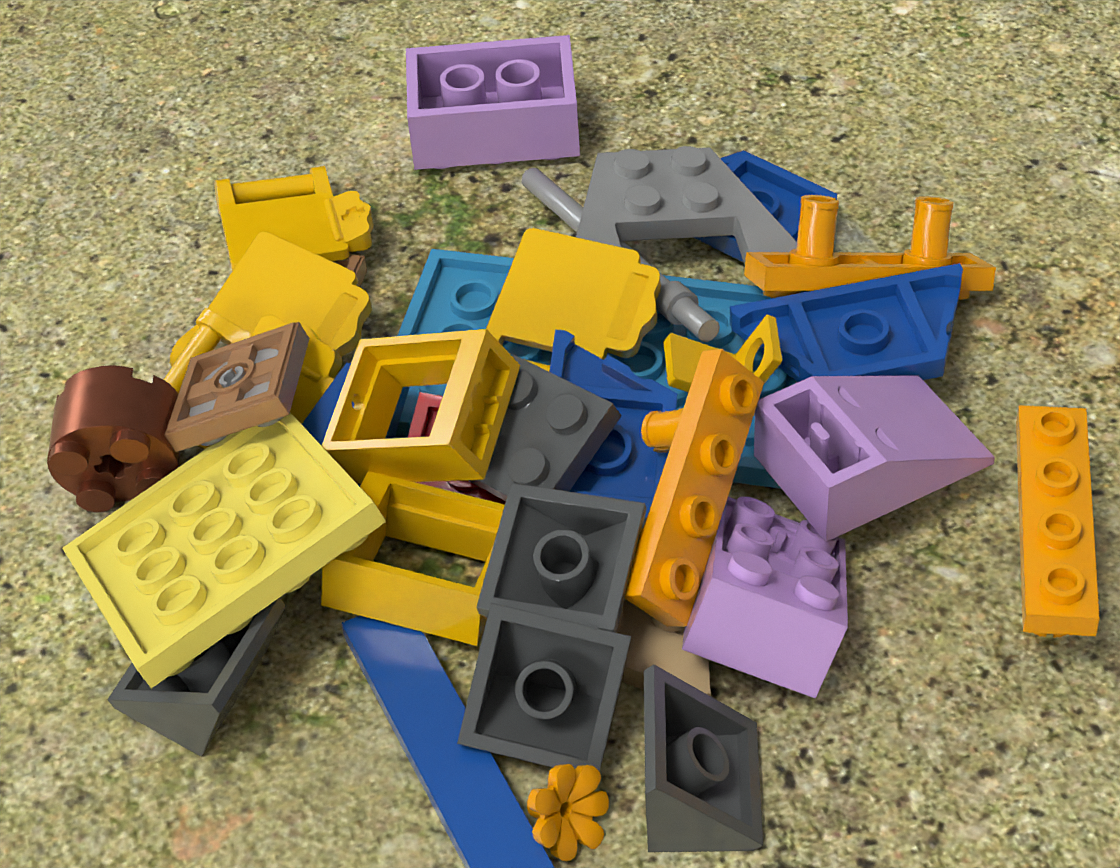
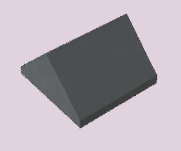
M511 483L476 607L478 613L488 617L490 604L496 603L617 632L647 510L645 503Z
M278 598L254 615L250 623L243 629L226 635L195 657L191 665L184 671L167 677L152 689L137 671L134 664L131 663L107 700L114 709L202 757L265 655L286 605L281 598Z
M491 603L457 744L549 767L572 764L575 769L578 765H592L600 772L619 698L631 636Z
M656 665L650 666L644 670L645 802L648 852L754 851L763 846L757 722Z

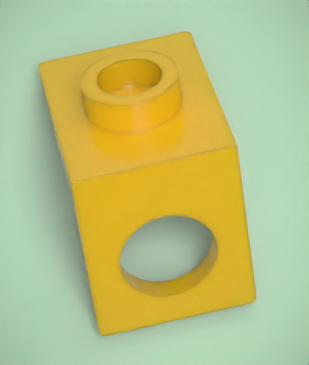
M766 315L736 354L727 352L760 378L764 384L782 362L776 317ZM670 333L664 341L668 385L689 392L702 351L718 348ZM764 343L762 361L753 373L755 355L759 347Z

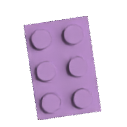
M570 35L406 48L407 120L414 170L445 169L454 166L502 164L505 162L539 159L555 160L564 157L580 156L577 100Z

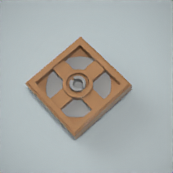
M293 322L190 359L165 433V437L175 452L200 444L204 446L213 445L230 434L254 426L267 427L275 424L284 416L289 415L310 339L300 322Z

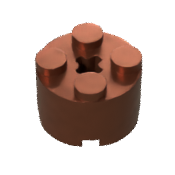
M109 365L85 369L72 375L65 382L64 391L60 396L57 395L54 407L47 464L53 479L62 488L76 496V503L82 509L91 512L108 511L114 506L115 502L131 501L179 467L180 451L175 452L165 437L178 392L165 380L153 375V382L150 383L133 378V368Z

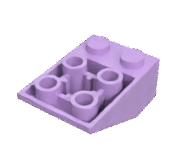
M812 376L759 399L755 410L754 456L825 542L993 465L995 460L991 452L919 376Z
M728 497L692 612L684 629L682 650L816 699L848 628L845 539L836 537L825 542L808 520H802L798 523L775 514L769 505L755 498L739 497L736 500Z

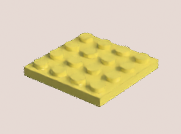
M289 413V415L284 416L273 425L267 427L254 426L230 434L220 442L210 445L62 549L135 668L152 689L167 677L184 671L191 665L195 657L226 635L243 629L250 623L254 615L285 593L301 588L313 573L337 556L360 546L371 532L386 521L373 500L303 425Z

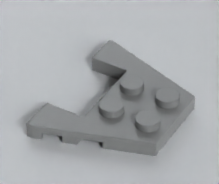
M683 146L677 149L646 151L625 149L619 152L597 153L576 234L577 238L621 247L620 241L733 235L736 238L744 265L746 252H790L792 249L797 248L795 239L710 147L695 148Z

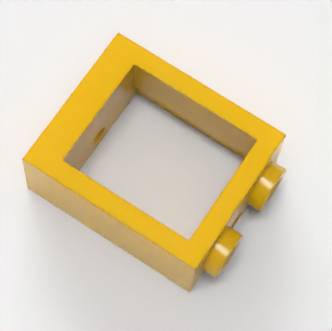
M487 329L360 339L322 447L357 484L362 483L368 471L412 482L484 480L521 365ZM447 384L430 437L385 439L403 387Z
M368 471L360 488L373 500L386 522L371 532L360 546L351 551L343 552L322 567L321 606L478 646L485 629L487 617L479 614L476 607L505 505ZM385 536L485 561V565L475 587L374 562L373 560Z

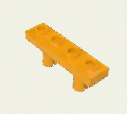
M804 195L801 196L797 248L792 249L790 252H746L744 276L761 288L763 294L770 298L960 263L963 273L959 300L969 298L970 291H993L996 267L972 253H947L954 202L945 198L920 196L915 199L911 248L905 250L904 253L833 252L839 201L829 196Z
M723 349L702 351L684 408L664 412L651 411L642 422L641 433L644 443L648 447H654L653 451L657 453L668 451L669 453L644 528L641 530L625 599L667 627L687 626L764 385L760 378Z
M1019 405L1016 436L1023 632L1034 633L1041 637L1053 634V638L1065 635L1096 637L1100 617L1087 409Z

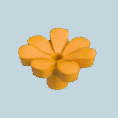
M572 764L556 765L549 771L548 788L532 789L528 796V813L533 818L538 819L532 830L535 841L546 848H550L551 855L562 861H571L575 857L577 842L588 848L595 849L604 838L603 828L592 819L593 816H602L608 811L609 798L606 792L595 791L601 781V774L592 765H578L575 769Z

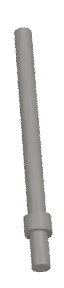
M530 168L526 170L522 176L523 186L577 232L583 207L539 169ZM620 241L622 248L632 249L625 242ZM640 256L641 264L650 265ZM660 273L661 290L656 300V310L672 324H682L702 342L713 340L719 332V323L698 305V298L691 290L679 281H669Z

